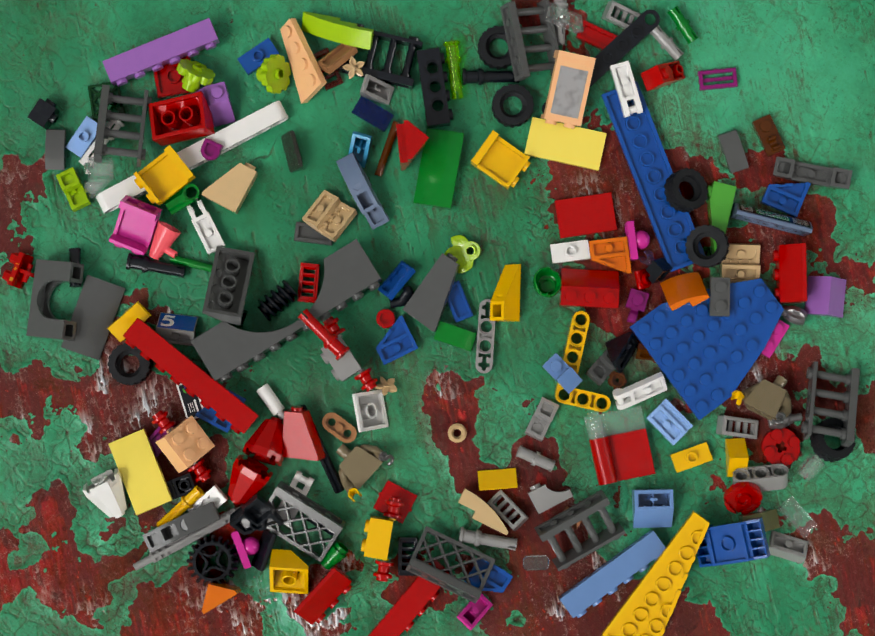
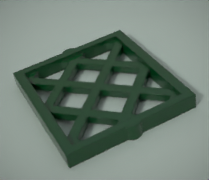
M111 82L88 86L93 120H98L99 105L95 101L98 97L101 98V90L97 93L93 88L102 87V84L113 85ZM115 85L110 93L116 95L114 91L117 89L118 95L121 96L120 86ZM92 92L96 94L94 99L92 98ZM117 103L110 104L111 108L109 110L112 111L115 108L119 113H124L123 104L120 103L121 109L116 106ZM94 105L98 107L96 113L94 111Z

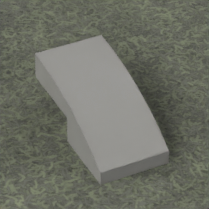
M542 397L524 434L542 442L559 405Z

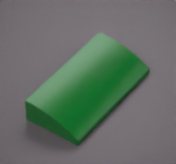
M427 128L426 135L429 138L423 147L413 203L451 210L464 133Z

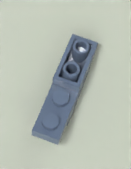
M354 152L337 160V165L346 185L372 230L390 221Z

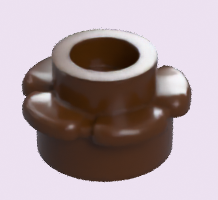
M613 371L609 375L608 384L613 389L622 388L626 385L627 379L623 372L620 374Z

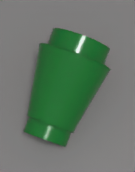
M339 541L335 544L333 543L321 561L322 566L330 570L347 557L348 549Z

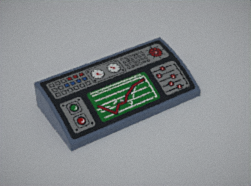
M740 203L733 204L730 218L800 236L809 235L813 230L812 224L809 221Z

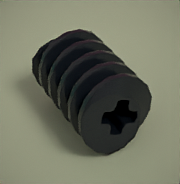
M285 280L282 281L283 288L276 285L278 292L271 289V297L266 294L264 295L265 302L260 299L258 300V308L269 322L271 321L270 314L275 317L278 316L276 309L283 312L282 305L289 307L288 300L295 302L294 295L298 296Z

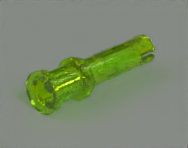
M458 40L443 43L447 56L445 62L449 65L452 100H457L456 91L458 92V99L464 98L459 64L462 57L459 55L460 41Z

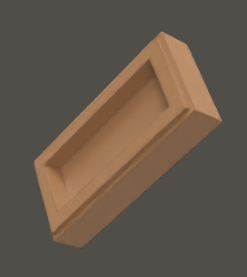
M340 44L317 63L321 70L330 75L348 61L351 56L357 54L358 50L356 47Z

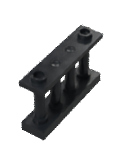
M356 23L357 27H365L362 24ZM374 30L372 48L368 50L366 63L360 68L364 76H358L356 73L355 76L364 78L365 74H369L387 84L412 90L414 79L411 78L410 71L416 48L422 49L423 42H420L419 38L409 36L408 39ZM379 39L390 42L384 69H381V71L374 70L373 67ZM397 44L409 46L403 72L400 73V76L392 74L393 71H391ZM349 60L338 68V72L349 74V71L343 68L344 65L350 64Z

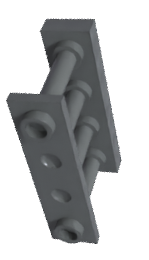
M549 0L538 2L537 7L521 9L516 7L515 1L507 2L500 7L515 82L522 81L530 76V72L550 70L552 77L556 59L553 56L555 50H559L552 18V6ZM539 14L540 26H520L519 16ZM543 33L545 44L524 45L522 35ZM547 52L548 63L529 65L526 54Z
M102 84L94 147V162L102 163V156L108 154L137 158V167H141V160H145L146 157L143 141L147 108H149L148 104L152 103V97H148L149 90L145 89L144 98L119 96L110 93V85ZM112 103L143 106L142 115L111 112V110H108V106ZM110 120L141 123L140 133L111 130L109 127H106L107 121L110 122ZM108 137L139 140L138 150L107 147L104 144V140L108 139Z
M816 361L807 368L806 378L809 381L805 421L802 422L801 433H804L803 440H808L812 433L839 437V439H842L841 446L850 447L854 443L860 369L852 368L845 375L818 371V362ZM817 378L843 382L846 385V391L840 393L816 389ZM815 396L841 400L845 403V408L842 411L814 407ZM813 415L839 418L843 421V428L835 429L813 425Z
M602 490L534 528L542 542L549 541L557 556L552 561L558 571L570 567L576 561L626 534L619 522L614 524L605 508L610 502ZM597 511L607 529L598 534L589 519V516ZM579 521H582L590 536L589 539L582 543L579 542L572 529V525ZM565 530L573 545V548L563 553L555 538V535Z

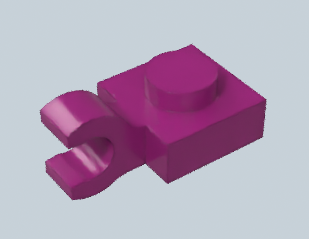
M630 289L625 305L626 308L630 309L627 322L634 324L638 311L644 313L649 293Z

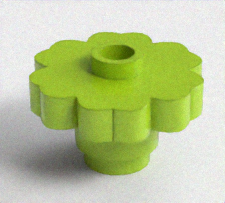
M271 54L270 57L264 58L261 67L256 71V77L263 86H266L267 92L280 94L282 90H287L290 84L289 76L291 75L289 63L285 62L284 56Z
M181 59L176 68L178 73L184 76L182 88L192 93L200 89L201 84L205 86L211 85L215 78L213 70L197 61L192 62L189 59Z

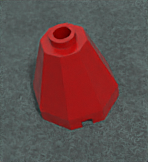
M275 417L265 419L245 443L243 448L244 454L250 456V453L254 454L253 459L281 466L284 459L282 420Z
M239 455L233 463L228 490L230 500L237 505L244 504L251 499L273 476L272 472L267 473L269 468L251 457L245 460L243 459L244 455Z

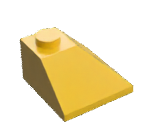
M272 549L269 565L270 592L308 594L309 566L291 550Z

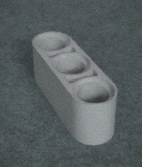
M784 464L738 468L733 472L732 485L739 482H751L759 486L761 492L781 490L788 485L789 469Z

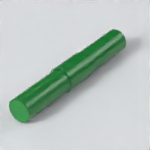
M180 256L170 257L169 260L173 263L211 272L213 266Z

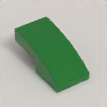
M439 321L434 340L471 352L477 333Z

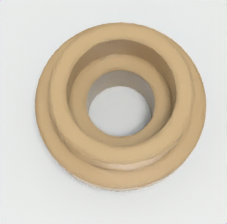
M453 424L448 429V437L455 443L462 442L467 436L466 428L462 424ZM459 429L461 435L459 437L454 436V430Z

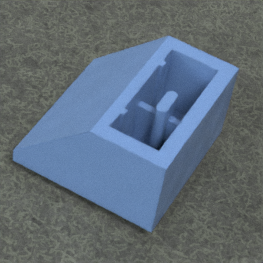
M632 489L633 528L672 527L674 511L673 489Z

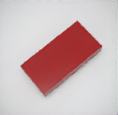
M584 20L575 38L599 50H603L617 35Z

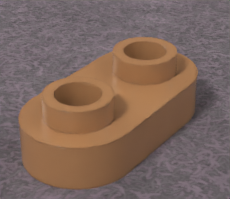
M331 412L323 417L322 425L324 429L340 441L351 443L356 439V428L341 416ZM329 419H335L336 423L334 426L329 425ZM345 430L351 431L350 437L344 436Z

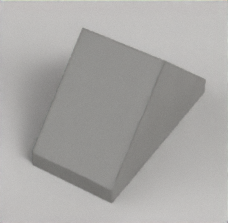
M365 74L360 96L389 105L394 87L369 74Z

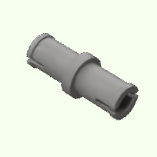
M659 25L650 32V35L661 45L660 48L662 50L665 49L674 61L684 54L673 42L674 39L669 37Z
M521 445L516 453V457L530 462L532 466L537 465L549 472L553 470L556 462L540 455L541 452L531 451Z

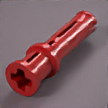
M305 309L303 313L308 319L302 313L298 318L324 342V348H328L336 356L335 359L337 361L340 360L350 348L348 346L345 347L338 340L337 335H332L308 309Z

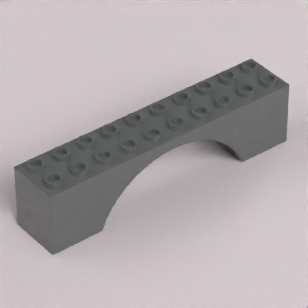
M357 239L323 259L324 279L322 288L309 312L317 320L323 322L331 317V312L335 310L339 312L348 306L347 303L352 299L356 302L364 297L363 293L370 290L372 292L380 287L382 279ZM301 319L285 328L272 332L245 331L222 321L193 339L191 343L213 379L224 383L233 378L232 374L234 372H242L249 368L250 362H259L266 357L265 353L268 351H277L282 347L281 343L284 341L291 342L299 337L297 333L302 330L307 332L311 329Z

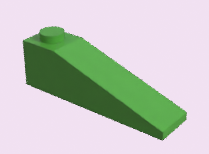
M714 181L711 183V186H707L709 225L719 228L726 234L736 186ZM710 237L711 252L714 254L717 249V243Z

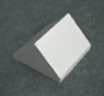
M382 390L352 394L358 432L389 427Z

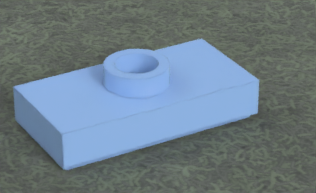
M86 116L65 148L82 158L96 139L97 122Z

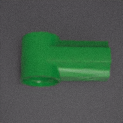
M187 184L182 190L165 201L164 204L171 215H174L190 204L199 201L202 197V192L197 185ZM190 189L197 190V194L193 198L188 197Z

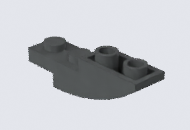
M210 502L142 536L151 553L220 520L221 517L214 502Z

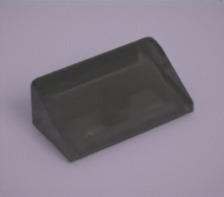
M291 130L282 135L281 140L289 170L292 173L304 170V165L295 132Z

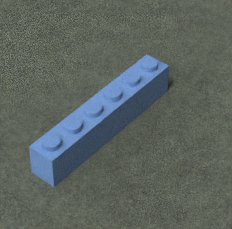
M650 530L558 598L573 618L576 616L580 618L587 612L586 609L589 606L593 605L595 607L602 602L604 595L607 593L608 595L613 594L618 590L617 586L622 582L626 584L634 578L633 574L637 571L640 573L645 571L649 567L648 563L654 559L656 561L666 547L656 533Z

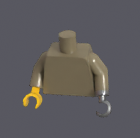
M780 375L776 377L773 383L764 379L743 391L735 390L731 395V400L737 399V405H741L742 401H744L748 410L772 421L776 425L782 424L792 412L790 396L783 389L788 381Z
M342 444L336 451L344 459L339 465L340 469L338 472L341 484L353 502H355L353 499L355 494L362 497L358 490L379 468L383 461H388L391 458L390 462L387 463L388 466L394 462L393 455H388L379 447L373 445H357L351 451L345 444Z

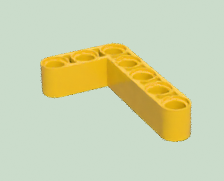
M584 311L576 312L571 318L562 358L577 374L590 322L589 315ZM577 315L585 317L584 325L576 323L575 318ZM574 333L581 336L579 344H575L571 340V336ZM569 352H574L577 355L576 362L571 363L568 361L567 355ZM558 383L556 385L555 399L559 403L597 412H605L610 408L611 401L606 395L576 388L569 393L567 400H561L559 392L563 388ZM580 394L587 396V402L584 405H581L577 400ZM599 398H603L606 401V406L603 409L598 408L596 405Z

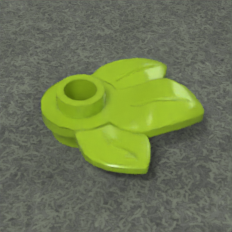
M465 236L451 237L453 246L445 252V255L450 253L458 259L456 263L460 265L457 273H465L473 267L474 260L480 256L481 248L478 243L468 241ZM469 247L473 248V254L468 253Z

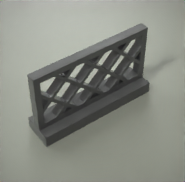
M280 481L268 500V503L275 511L286 510L288 519L284 520V523H289L291 532L284 533L277 523L267 526V529L319 562L323 560L346 524V521L283 481ZM276 496L283 500V507L275 508L273 500ZM289 509H298L301 517L291 518ZM305 519H314L317 527L308 529ZM302 520L304 530L295 531L292 522ZM329 529L335 534L332 538L324 539L322 530ZM318 531L321 540L311 541L309 532ZM305 533L307 542H298L296 535ZM322 543V554L319 555L314 552L312 545Z
M426 526L405 570L476 604L496 559ZM429 533L435 536L437 543L427 546L426 534ZM448 542L452 544L454 551L445 554L441 544ZM438 546L441 556L432 558L429 548ZM426 550L429 560L421 561L417 559V553ZM463 551L468 552L472 560L462 562L459 553ZM456 554L459 564L450 567L446 557ZM443 558L447 568L439 570L436 568L434 561ZM483 559L489 562L488 568L480 571L476 561ZM473 563L477 572L467 575L464 565ZM461 567L464 577H454L451 570ZM478 575L481 582L479 588L471 585L469 578Z

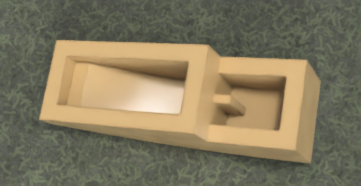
M464 488L458 503L474 510L473 519L507 535L508 530L496 512L484 500Z

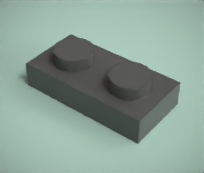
M710 277L709 316L729 317L730 278Z

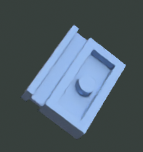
M664 399L646 417L672 446L693 427L667 399Z

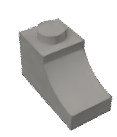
M540 483L531 486V491L527 492L538 514L573 497L570 489L553 491L548 489L545 484L540 485Z

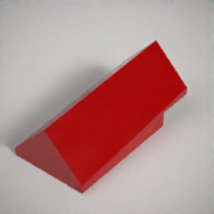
M403 120V124H396L401 171L406 170L429 138L408 120Z

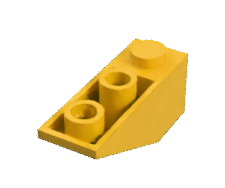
M508 264L504 266L490 301V321L520 322L521 264Z

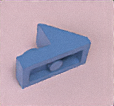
M557 353L542 366L568 394L583 381L571 366L569 367Z

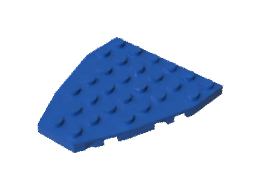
M760 278L730 283L729 317L709 316V298L695 306L688 302L674 311L671 310L668 302L660 304L630 326V329L647 349L650 356L695 417L700 420L731 397L732 392L736 390L766 347L784 308Z

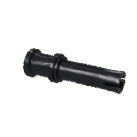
M462 68V85H466V83L482 85L488 82H520H515L513 71H484L482 68L466 70Z
M132 253L128 254L126 270L131 268L142 270V273L151 271L184 278L186 266L151 260L148 256H134Z

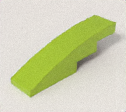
M303 12L302 31L333 42L371 50L374 29L357 27L356 23L340 21L341 18Z

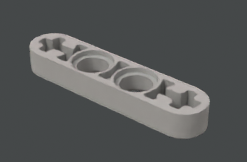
M485 299L480 303L478 313L475 367L478 372L483 374L490 372L493 366L495 321H490L489 318L481 319V315L485 316L486 313L482 306H485L486 302L490 303L491 299ZM484 321L490 322L492 325L491 331H482L481 324ZM484 340L491 344L488 351L480 349V343ZM479 353L484 355L491 354L490 358L486 357V363H489V367H486L484 371L482 367L478 366L479 363H482L483 356L479 357Z

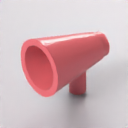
M158 221L149 256L156 260H159L164 254L175 258L178 252L170 248V246L179 237L181 231L168 223Z

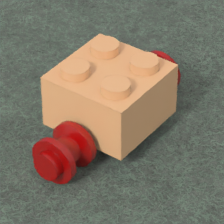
M160 410L152 416L154 420L151 423L159 425L161 428L160 434L165 431L167 434L155 443L178 473L187 469L189 472H194L197 475L195 478L196 482L201 481L203 483L211 477L210 472L212 469H206L203 465L205 460L200 458L215 447V445L192 415L173 428L172 426L176 422L169 421L167 418L168 411L163 413Z

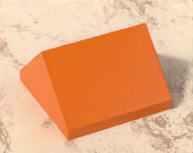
M217 581L210 582L207 587L202 613H207L241 591L240 587L226 583L218 584Z

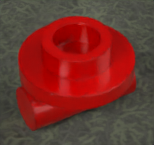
M646 269L634 271L637 289L649 288L651 286V281L648 279L650 274Z

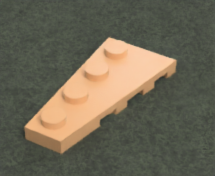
M290 18L281 27L280 31L301 104L308 103L327 81L296 18Z

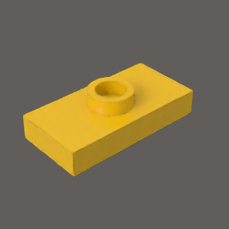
M707 442L670 454L676 473L713 460Z

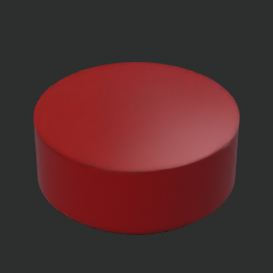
M389 309L380 310L376 316L377 324L382 328H390L395 323L394 313Z

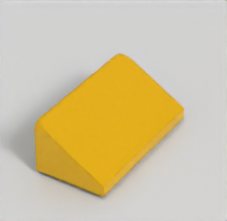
M516 468L477 471L479 491L518 488Z

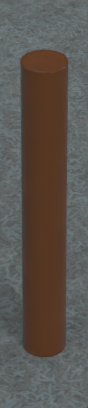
M392 122L374 174L376 176L382 177L397 134L396 124H400L399 122Z

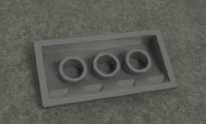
M217 246L202 313L227 323L241 325L254 264V252Z
M87 275L70 320L77 322L75 341L63 340L61 347L100 360L110 334L107 328L115 320L126 288Z

